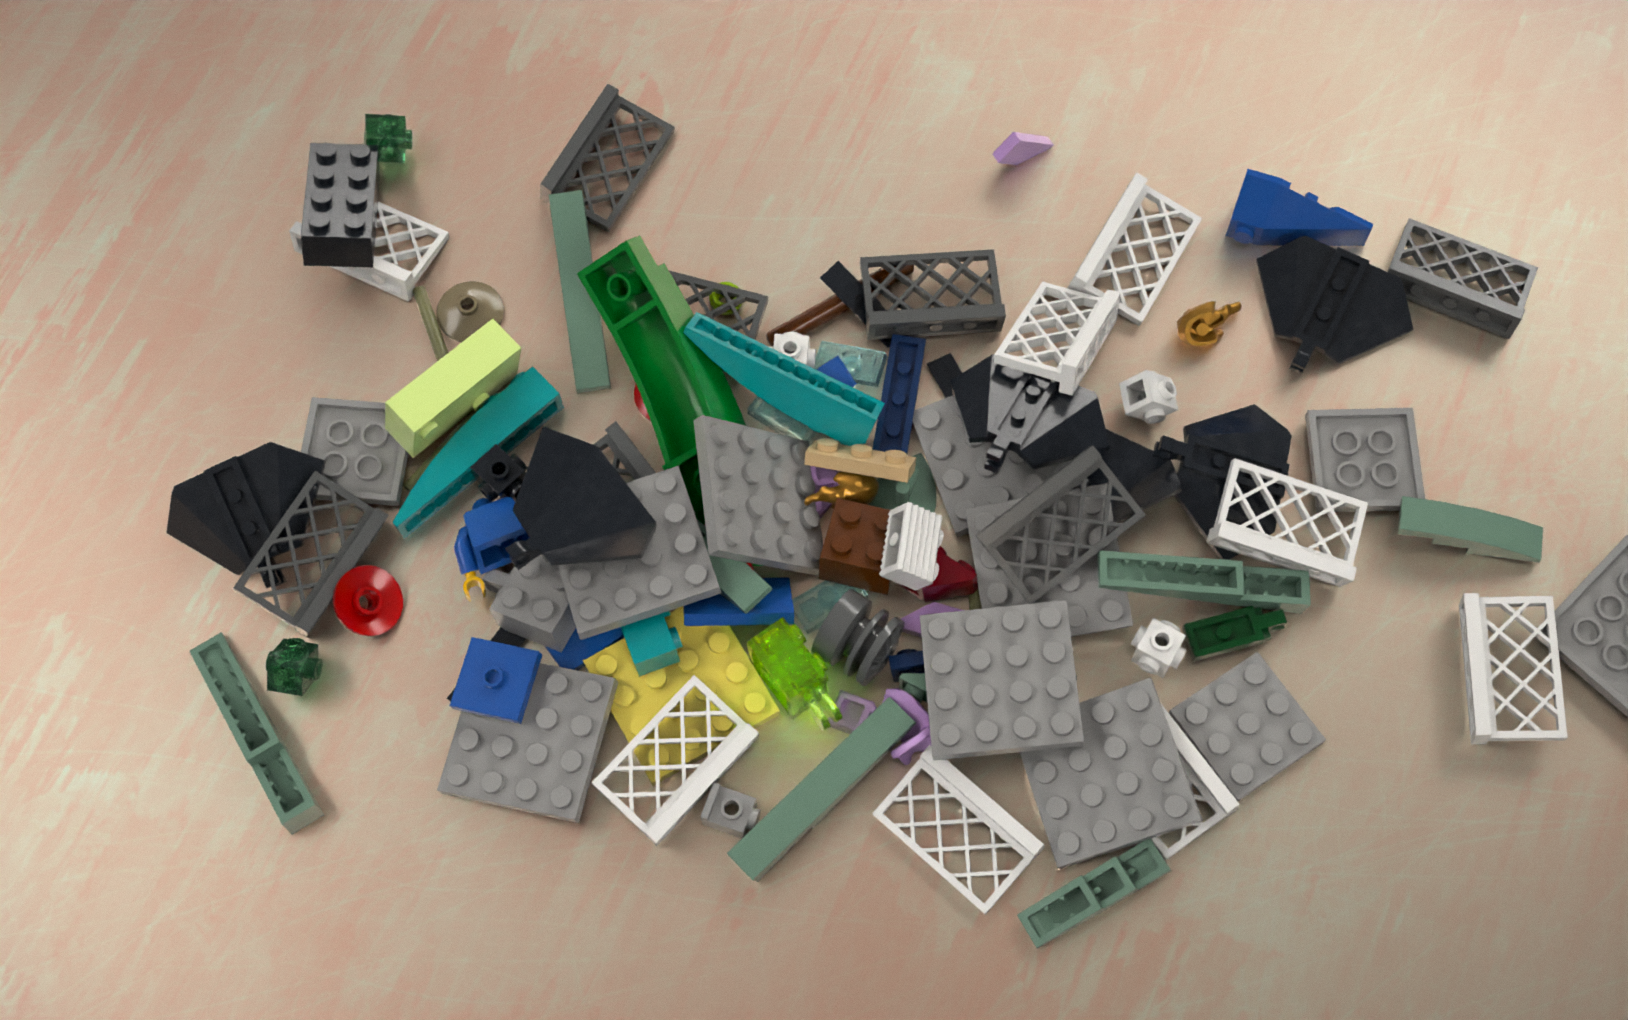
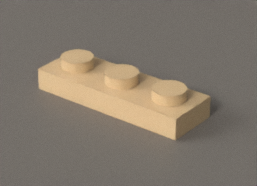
M821 438L814 440L805 451L804 465L908 483L915 471L916 457L907 456L905 452L900 450L883 452L872 450V447L865 444L848 446L838 444L834 439Z

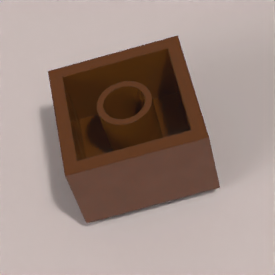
M837 498L820 555L818 579L888 595L891 580L881 577L879 573L881 571V559L883 558V546L885 545L884 540L886 538L885 533L887 531L886 526L888 525L887 520L890 510Z

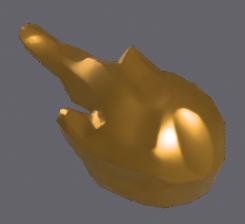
M1210 301L1188 309L1177 321L1180 339L1187 345L1204 346L1217 342L1224 332L1222 329L1214 328L1222 325L1231 315L1240 311L1242 308L1241 303L1238 301L1233 304H1226L1215 310L1216 302Z
M839 471L833 478L839 484L838 486L830 488L822 486L817 493L807 496L804 504L807 506L812 502L824 501L832 503L831 509H834L837 498L868 505L877 495L879 483L872 476Z

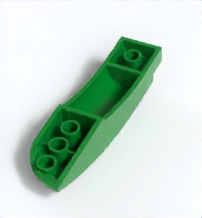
M639 235L624 241L578 272L577 275L614 337L642 396L665 465L662 466L663 469L666 470L679 466L696 519L705 524L693 420L705 415L745 426L746 423L721 367L713 362L683 333L694 314L665 263L659 266L656 264Z

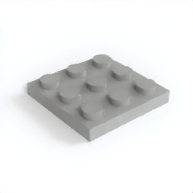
M312 397L301 452L326 460L322 475L365 503L399 506L409 453L385 429V403ZM319 485L316 499L332 501L330 490ZM336 495L337 501H345Z
M1413 408L1307 411L1305 420L1314 485L1367 502L1366 511H1399L1402 496L1425 499ZM1314 496L1316 513H1319L1324 508L1317 496ZM1329 501L1331 506L1336 504L1335 502ZM1344 505L1334 509L1335 512H1355L1356 510Z
M1258 652L1169 711L1170 716L1237 801H1240L1319 747L1326 740Z

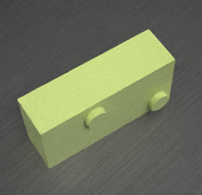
M491 319L385 402V429L414 458L472 410L475 409L478 412L490 396L517 375L521 347L494 319Z

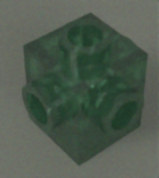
M365 114L364 145H378L380 162L405 163L406 149L412 150V130H406L405 116Z
M284 638L274 651H270L267 656V690L303 696L314 680H318L321 676L323 662L322 659L318 658V644L308 643L300 638Z

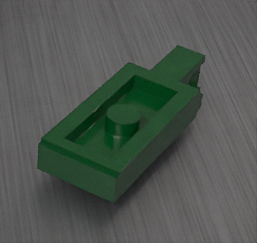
M1253 606L1186 623L1183 625L1182 631L1186 635L1185 639L1192 660L1195 662L1262 644L1264 641L1272 638L1271 632L1284 629L1287 620L1283 609L1263 614L1261 608L1254 609Z

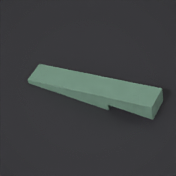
M582 190L550 194L548 196L576 391L578 394L611 389L602 318L577 275L578 272L593 263Z
M1101 550L1098 552V588L1243 607L1253 606L1254 608L1274 611L1283 609V612L1302 614L1311 605L1309 571L1243 566V561Z
M222 632L191 649L190 653L246 761L252 766L281 824L291 834H294L324 816L322 809Z
M888 697L727 852L729 857L753 881L759 882L810 828L814 829L910 731L916 722L896 702Z

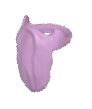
M899 688L886 689L882 702L890 697L916 722L901 739L902 743L890 752L893 759L898 758L904 765H909L914 752H924L929 745L931 746L929 714L918 700L908 692Z

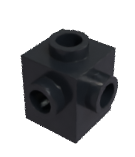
M497 444L470 467L476 481L480 484L478 486L479 491L491 502L504 497H511L516 501L526 474L525 471L528 469L526 464L516 454L509 456Z

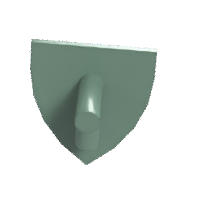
M922 453L912 456L916 457V466L908 483L878 478V493L868 505L892 510L902 504L911 502L913 505H918L925 510L935 512L936 485L931 469Z

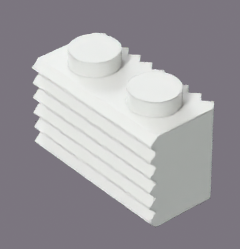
M907 502L890 510L888 513V525L886 526L887 531L885 533L886 538L884 540L885 545L883 546L884 551L882 553L883 558L881 559L882 564L879 575L913 590H918L933 584L939 572L936 558L938 548L944 537L943 531L940 530L942 515H936L935 512H930V510H925L923 507Z

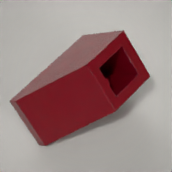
M941 546L938 548L936 558L939 572L933 584L913 590L896 583L923 602L971 595L978 589L975 569L963 560H958L957 562L947 556L946 551Z

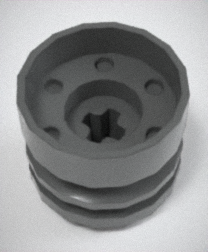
M849 589L838 600L824 620L814 639L811 654L830 666H835L844 656H847L843 674L849 677L858 670L856 682L864 687L889 662L888 656L894 654L905 622L898 617H894L887 623L889 612L885 609L880 610L870 620L869 615L872 609V601L855 590Z

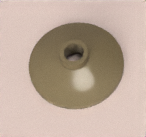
M476 281L463 282L450 288L441 297L437 306V321L441 330L449 338L462 343L491 319H494L501 325L504 316L503 302L500 295L491 286ZM468 304H474L469 310L462 309Z

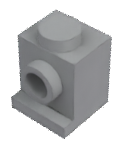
M713 782L700 817L702 824L707 827L743 838L747 834L748 829L751 830L758 823L761 810L756 808V798L722 787L721 784ZM729 804L739 807L735 815H728L725 812V808Z

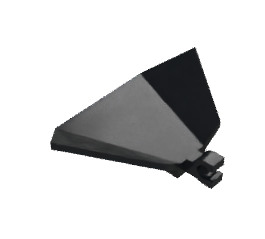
M1308 236L1299 237L1256 259L1274 336L1301 344L1289 368L1300 374L1303 373L1314 350L1322 353L1339 365L1413 331L1401 278L1369 264L1370 261L1340 247L1337 249L1332 248Z
M994 354L950 380V388L968 442L993 443L986 453L988 460L984 465V469L996 474L1002 467L1009 450L1017 453L1033 470L1070 461L1089 446H1094L1099 453L1108 451L1110 443L1096 393L1079 385L1072 396L1059 392L1060 382L995 364Z
M1253 404L1184 426V442L1163 435L1160 438V442L1157 441L1155 443L1152 457L1163 460L1175 459L1180 461L1177 476L1183 491L1173 496L1207 541L1209 530L1214 527L1231 460L1236 458L1288 476L1290 464H1287L1292 435L1283 425ZM1242 471L1238 472L1236 482L1243 494L1257 488L1250 474ZM1262 478V480H1263L1264 483H1266V482L1269 481V480H1266V479H1263V478ZM1273 483L1267 489L1276 505H1279L1280 500L1284 497L1285 487L1284 485ZM1260 491L1246 498L1256 517L1270 510ZM1233 493V495H1232L1231 501L1234 500V499H1236V496H1235L1234 493ZM1239 502L1229 507L1226 521L1238 525L1249 521ZM1272 513L1258 520L1265 534L1271 535L1275 532L1277 521ZM1251 524L1246 526L1247 528L1254 530ZM1209 544L1219 559L1231 560L1239 555V553Z
M543 426L513 507V512L529 539L526 541H516L505 549L517 570L526 566L540 555L552 566L638 559L643 557L655 533L657 524L598 446Z
M1106 429L1110 449L1101 452L1100 455L1142 510L1183 491L1171 460L1152 457L1153 450ZM1099 468L1087 477L1090 486L1108 482ZM1112 486L1111 496L1121 497ZM1110 500L1114 522L1122 521L1134 514L1125 501Z
M273 442L266 443L243 455L234 456L174 486L166 533L234 574L241 575L245 572L314 471L323 474L326 460ZM316 483L309 493L312 507L315 504L319 483ZM306 500L303 501L298 509L307 508ZM308 513L291 518L289 521L291 536L307 533L310 522ZM285 528L277 539L287 537ZM305 539L293 541L294 549L302 547ZM288 542L273 545L268 553L271 565H276L274 557L290 551ZM265 557L258 568L266 567ZM281 569L272 571L276 587L287 582ZM268 572L260 573L266 588H270Z

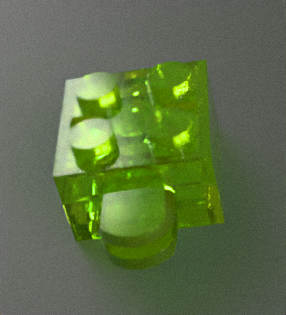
M782 617L747 641L750 661L792 720L807 710L818 726L825 731L831 725L817 702L820 703L834 722H838L843 718L839 708L827 693V682L829 679L825 672L828 671V667L817 652L811 654L804 643L807 640L800 628L795 623L790 626Z

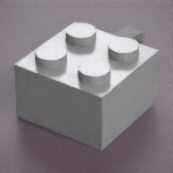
M538 556L519 570L514 566L509 574L495 569L486 572L482 579L486 588L497 593L495 600L489 608L497 624L510 633L562 653L576 626L558 565L552 566L542 556Z

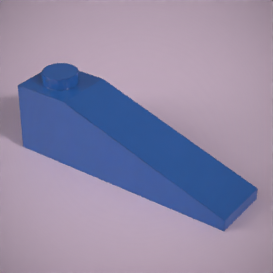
M1247 169L1226 232L1227 237L1234 238L1237 242L1243 244L1251 243L1283 246L1302 236H1308L1328 246L1365 245L1373 223L1340 207L1327 208L1317 202L1318 196L1310 192L1303 196L1289 189L1291 183L1282 178Z

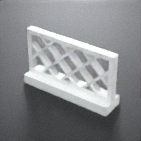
M1136 172L1067 288L1103 298L1105 293L1095 288L1093 284L1097 278L1110 276L1114 291L1121 293L1118 314L1140 326L1202 218L1145 185L1148 179ZM1145 197L1157 204L1159 214L1145 216L1141 204ZM1135 213H1137L1138 218L1132 219ZM1180 217L1190 223L1187 231L1174 233L1170 218ZM1162 220L1167 235L1152 238L1148 223ZM1140 224L1145 239L1130 242L1126 228ZM1120 239H1122L1123 244H1118ZM1182 239L1178 245L1177 240ZM1169 241L1173 252L1172 257L1159 259L1154 244ZM1147 246L1152 261L1137 264L1132 248ZM1125 250L1130 265L1115 268L1111 257L1112 252ZM1106 264L1108 269L1102 270ZM1162 265H1167L1163 271ZM1154 267L1158 278L1157 283L1144 285L1139 270ZM1132 272L1137 287L1122 290L1117 274ZM1152 291L1148 297L1146 292ZM1139 293L1143 305L1141 311L1138 313L1127 307L1124 296Z
M378 202L377 213H379L380 218H377L376 228L383 227L385 236L375 238V247L388 245L391 254L379 257L374 256L373 268L329 267L409 302L414 296L413 289L415 284L449 240V232ZM296 221L289 232L294 250L302 254V223ZM402 223L407 226L408 231L389 235L387 225ZM426 235L436 238L432 244L422 247L417 246L415 239ZM411 239L413 249L394 252L392 243ZM417 257L418 263L412 271H408L398 265L397 261Z
M1042 282L994 354V363L1060 382L1059 392L1072 396L1117 321L1121 293L1108 289L1103 298ZM1044 296H1051L1059 300L1047 302ZM1083 305L1093 309L1080 311L1077 306ZM1067 309L1070 312L1069 314L1058 316L1055 311ZM1045 313L1048 318L1035 320L1033 316ZM1077 322L1081 326L1078 328L1068 329L1066 327V324ZM1056 327L1059 332L1046 334L1043 329ZM1034 332L1036 336L1024 339L1021 334ZM1067 341L1069 346L1060 348L1054 345V343ZM1044 345L1047 350L1034 353L1031 348ZM1022 350L1025 355L1017 357L1007 353ZM1055 360L1058 366L1056 368L1042 364V362Z
M1234 458L1230 463L1214 527L1209 530L1206 543L1284 569L1309 571V577L1341 587L1353 582L1357 567H1354L1353 564L1368 503ZM1242 471L1250 474L1257 488L1243 494L1236 482L1238 472ZM1262 478H1263V479H1266V480H1269V481L1266 482V483H1264L1263 480H1262ZM1273 483L1284 485L1291 499L1276 505L1267 487ZM1296 490L1302 491V493L1297 494ZM1260 491L1270 510L1256 517L1246 498ZM1233 493H1234L1235 496H1236V499H1234V500L1231 501L1232 495H1233ZM1307 494L1317 496L1324 510L1310 517L1300 498ZM1329 501L1335 502L1336 504L1331 506ZM1237 502L1240 503L1249 521L1242 525L1226 521L1229 507ZM1293 502L1303 521L1289 528L1279 509ZM1340 505L1356 509L1353 523L1345 528L1334 511ZM1272 513L1283 532L1276 536L1265 534L1258 520ZM1326 513L1337 532L1323 539L1313 520ZM1251 524L1254 530L1247 528L1246 526ZM1306 524L1316 543L1309 547L1301 546L1298 544L1292 531ZM1351 529L1350 535L1348 536L1346 531ZM1285 535L1288 541L1280 539V537ZM1339 535L1346 547L1344 559L1334 557L1325 542ZM1316 547H1319V549H1320L1321 552L1316 551V550H1313V549L1316 548Z
M1464 593L1459 603L1471 745L1487 744L1488 741L1566 740L1568 735L1553 596L1479 597V593ZM1544 606L1545 621L1538 628L1520 615L1527 607ZM1486 607H1500L1511 617L1500 628H1497L1487 619ZM1512 607H1520V608L1516 611V610H1514ZM1514 620L1532 633L1520 646L1503 633ZM1545 627L1547 630V636L1541 632ZM1488 630L1493 633V635L1489 639ZM1535 637L1548 646L1549 655L1541 663L1524 650ZM1497 638L1514 650L1503 664L1492 656L1489 650V646ZM1518 655L1535 668L1524 681L1507 668ZM1549 661H1550V669H1551V671H1549V670L1545 667V665H1546ZM1491 664L1497 669L1493 674L1491 672ZM1539 672L1552 682L1553 690L1545 699L1527 685ZM1500 673L1504 674L1518 686L1506 699L1493 689L1492 681ZM1521 690L1539 704L1527 717L1509 703ZM1552 697L1554 698V707L1549 703ZM1494 699L1500 704L1496 710ZM1504 708L1521 721L1514 731H1497L1496 716ZM1544 708L1556 718L1557 730H1541L1531 719ZM1524 726H1527L1531 731H1520V730H1521Z
M693 675L591 783L634 823L647 838L658 846L711 789L713 782L717 783L758 739L759 732L749 723L747 724L702 681ZM695 687L706 697V711L684 712V697ZM680 702V712H671ZM710 702L720 711H710ZM727 716L736 727L727 737H711L710 717ZM684 717H706L707 737L685 738ZM664 718H680L681 738L659 739L658 725ZM654 730L655 739H645ZM711 742H721L716 747V749L713 752H711ZM685 743H707L708 757L701 764H686ZM655 744V765L633 766V751L639 745ZM659 744H681V764L659 765ZM629 756V766L619 767ZM686 769H696L686 779ZM659 770H682V785L676 791L660 792ZM633 771H655L656 792H634ZM613 772H629V793H613L603 782ZM670 796L660 807V797ZM656 797V812L644 823L634 813V798ZM619 798H629L630 809Z
M1162 705L1190 786L1192 788L1193 784L1200 793V795L1194 794L1195 800L1207 802L1215 813L1204 823L1198 822L1189 825L1197 828L1187 835L1186 827H1183L1181 839L1170 848L1165 846L1159 836L1152 838L1160 853L1168 860L1223 818H1227L1235 812L1240 804Z
M929 745L920 755L921 758L872 814L986 915L1045 846L947 759L933 761L932 747ZM923 769L934 780V794L913 796L912 781ZM939 784L949 793L939 794ZM908 787V796L899 797ZM956 798L962 803L963 819L941 820L940 799ZM935 799L936 821L915 822L914 801ZM909 801L910 823L894 824L884 815L894 802ZM967 809L978 818L967 819ZM963 824L965 846L943 847L941 825ZM968 824H986L990 828L991 844L969 845ZM937 826L938 847L921 848L916 843L915 827ZM900 828H910L911 838ZM995 833L1006 843L996 844ZM1013 848L1023 859L1013 870L998 871L996 849ZM992 849L993 871L971 872L970 850ZM965 851L967 873L950 874L944 868L943 852ZM938 852L939 863L934 858H932L928 853ZM998 875H1008L999 886ZM994 876L995 891L985 903L973 894L972 877ZM967 877L968 889L956 878Z

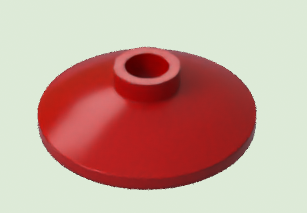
M362 565L347 571L339 579L334 589L333 604L338 619L348 630L361 636H377L390 630L399 620L403 609V596L399 584L390 573L380 567ZM360 597L367 599V609L360 606Z

